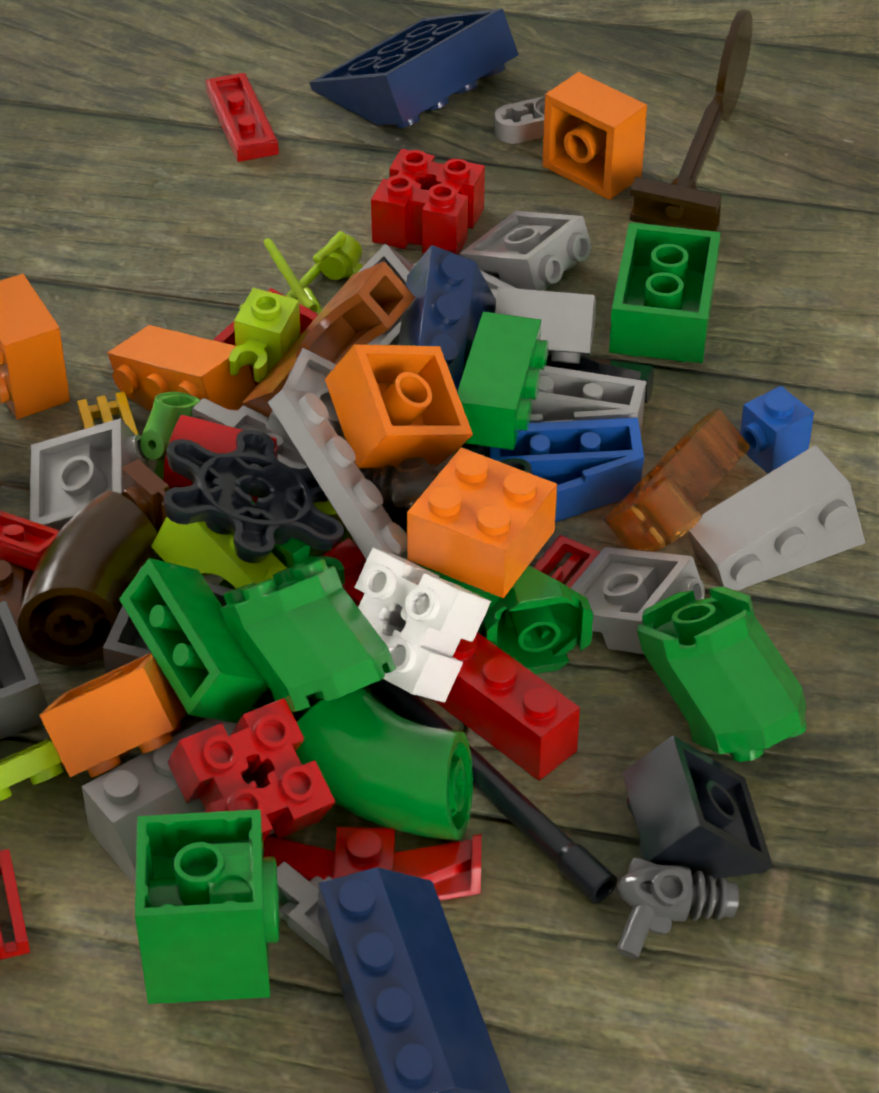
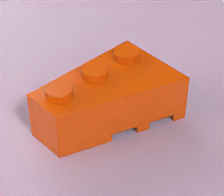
M152 325L146 326L107 352L113 368L112 376L116 386L121 392L125 391L126 397L150 412L155 396L166 392L187 393L199 398L200 401L205 398L228 410L238 411L243 406L242 402L256 387L249 364L242 366L236 376L230 374L229 356L231 351L237 346Z

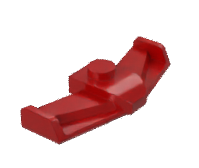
M337 827L335 851L269 836L263 841L265 857H275L277 867L285 861L309 882L315 876L323 880L328 876L335 879L379 867L433 881L440 901L481 893L482 834L472 835L470 840L396 853L395 829Z

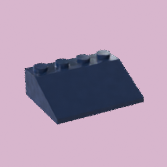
M503 8L426 17L314 79L309 84L312 91L376 125L395 124L396 128H404L420 120L418 114L423 111H432L448 104V97L450 95L464 93L475 88L478 85L476 80L482 76L489 77L506 69L504 63L519 54Z

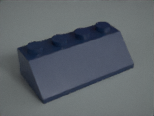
M431 245L407 275L406 287L416 298L402 314L398 345L440 346L458 391L482 313H495L496 299L475 261Z
M376 867L320 882L318 885V920L323 930L376 1093H510L433 881Z

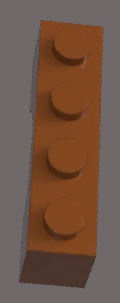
M385 261L353 274L242 404L269 417L272 408L268 402L283 389L302 348L337 365L354 344L367 345L388 331L416 297Z

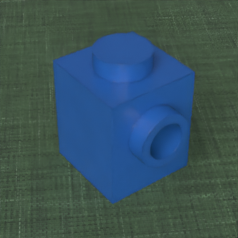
M779 386L743 405L738 449L769 474L809 449L814 412L784 387Z

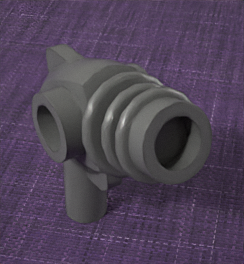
M634 858L629 865L628 874L621 878L617 886L621 898L632 907L616 951L627 958L638 959L649 931L659 935L666 934L672 927V921L685 922L688 914L692 921H697L701 915L704 919H709L711 915H713L715 920H721L722 917L733 918L738 908V884L736 882H728L724 877H718L715 882L714 877L711 875L704 878L701 871H696L691 876V871L687 867L656 865L641 858Z

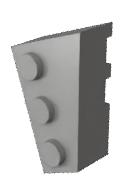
M546 366L545 370H540L539 391L537 399L532 400L530 423L638 418L641 434L646 381Z
M817 445L804 451L685 525L697 558L721 587L724 586L735 591L865 544L850 482Z

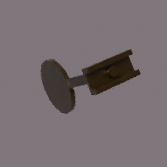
M739 10L732 21L720 61L715 96L705 109L678 177L673 179L671 184L635 177L630 189V195L634 196V206L630 213V221L649 225L718 232L720 228L722 195L697 190L695 184L721 120L726 121L731 117L741 92L752 38V14L749 10Z

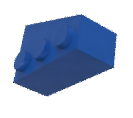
M638 418L530 423L528 431L519 430L514 450L486 446L485 457L496 461L510 458L524 459L530 463L533 475L556 483L555 522L638 495L640 492L644 452Z

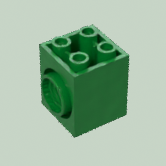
M261 810L137 816L135 921L148 1004L270 997L269 943H277L280 939L276 859L273 856L265 857Z

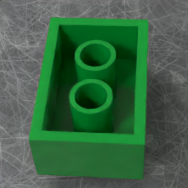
M629 222L612 304L609 353L625 354L633 357L669 359L677 362L703 363L717 274L721 232Z

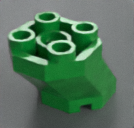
M324 558L305 565L301 563L272 574V579L257 584L255 582L223 594L227 605L220 608L228 631L270 688L275 701L285 698L291 712L310 707L307 698L315 695L316 699L324 698L325 702L375 683L383 679L385 673H391L396 669L388 646L342 587L335 566L327 567Z
M419 565L439 575L440 579L457 584L491 601L477 632L534 674L560 670L569 662L567 656L569 651L578 645L581 652L591 644L593 612L588 598L531 566L525 569L506 596L501 598Z
M723 586L709 588L711 598L696 600L694 590L678 592L644 609L642 614L644 625L639 623L637 628L641 650L686 718L694 743L718 754L730 753L732 760L744 762L755 760L764 753V749H768L786 738L799 736L806 731V702L802 686L755 617L750 595Z

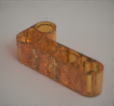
M720 408L712 410L680 438L605 517L604 522L627 549L656 552L678 540L699 522L703 514L697 506L747 453L751 447L750 444Z

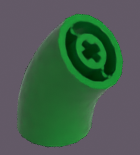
M365 688L327 702L323 698L311 707L297 722L304 741L297 749L296 754L302 765L313 760L316 761L334 797L335 804L363 819L398 831L428 838L461 840L470 820L473 795L472 757L469 742L464 732L437 729L409 721L381 704Z

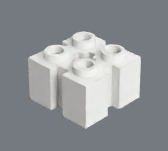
M372 548L354 588L365 593L358 608L388 646L396 667L393 672L385 673L383 679L411 694L445 703L463 664L462 661L453 657L461 638L473 642L491 601L457 584L440 579L439 575L404 558Z

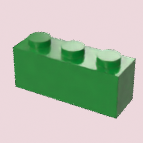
M490 312L482 313L457 391L473 433L465 442L466 444L514 450L519 430L528 431L532 400L537 399L539 391L540 370H545L548 357L549 341L541 339L542 319Z
M149 558L119 598L120 602L187 713L198 717L238 723L242 715L249 712L268 687L228 631L220 610L222 605L200 571Z

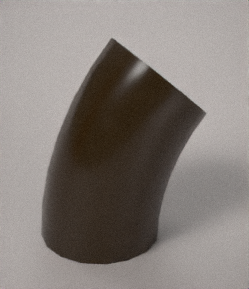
M106 490L100 493L60 530L39 560L22 599L17 621L19 634L30 651L42 659L61 665H85L102 659L104 657L103 646L123 606L119 598L138 574L140 567L144 566L149 558L164 561L151 547L158 531L148 517L131 500L118 492Z

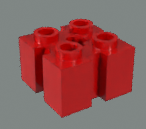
M401 149L389 168V179L381 181L371 198L372 242L406 249L409 243L422 245V253H426L430 246L433 245L459 255L468 239V228L473 229L484 210L485 165L470 163L463 159H450L444 164L435 162V155L426 154L419 150Z
M285 698L243 714L230 736H228L221 723L179 740L167 761L186 803L200 798L206 810L205 812L261 810L263 841L272 829H274L278 839H281L318 823L335 803L334 797L316 761L313 760L302 765L296 754L297 749L304 741V737ZM242 776H248L254 779V781L247 784Z

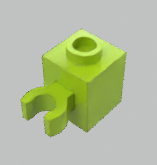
M253 287L234 319L235 345L237 347L231 351L229 356L231 375L236 376L242 366L249 364L254 369V381L260 383L268 371L273 368L300 336L299 300Z

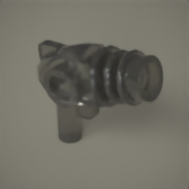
M460 448L439 464H428L427 459L423 457H413L403 460L396 468L388 464L384 468L376 470L369 468L361 473L365 479L372 482L380 491L383 497L382 506L385 505L389 509L406 507L407 511H409Z

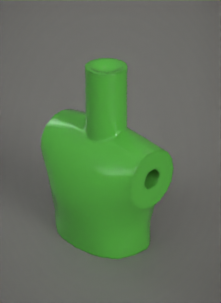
M166 392L155 396L152 410L140 439L143 454L149 459L157 460L154 473L163 481L166 450L175 425L181 414L192 417V408L200 402L199 398L183 392Z

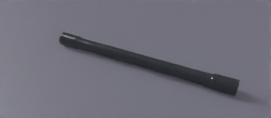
M385 679L367 686L392 711L403 718L423 726L453 730L417 695L411 694ZM469 745L472 757L473 787L556 864L559 872L592 903L597 904L606 899L615 889L618 881L617 877L583 845L575 843Z

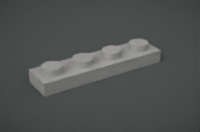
M282 389L268 404L366 560L372 548L407 560V534L399 525L392 522L383 508V497L380 491L372 482L364 478L354 462L356 459L354 450L345 439L337 435L328 421L329 413L324 403L310 391Z

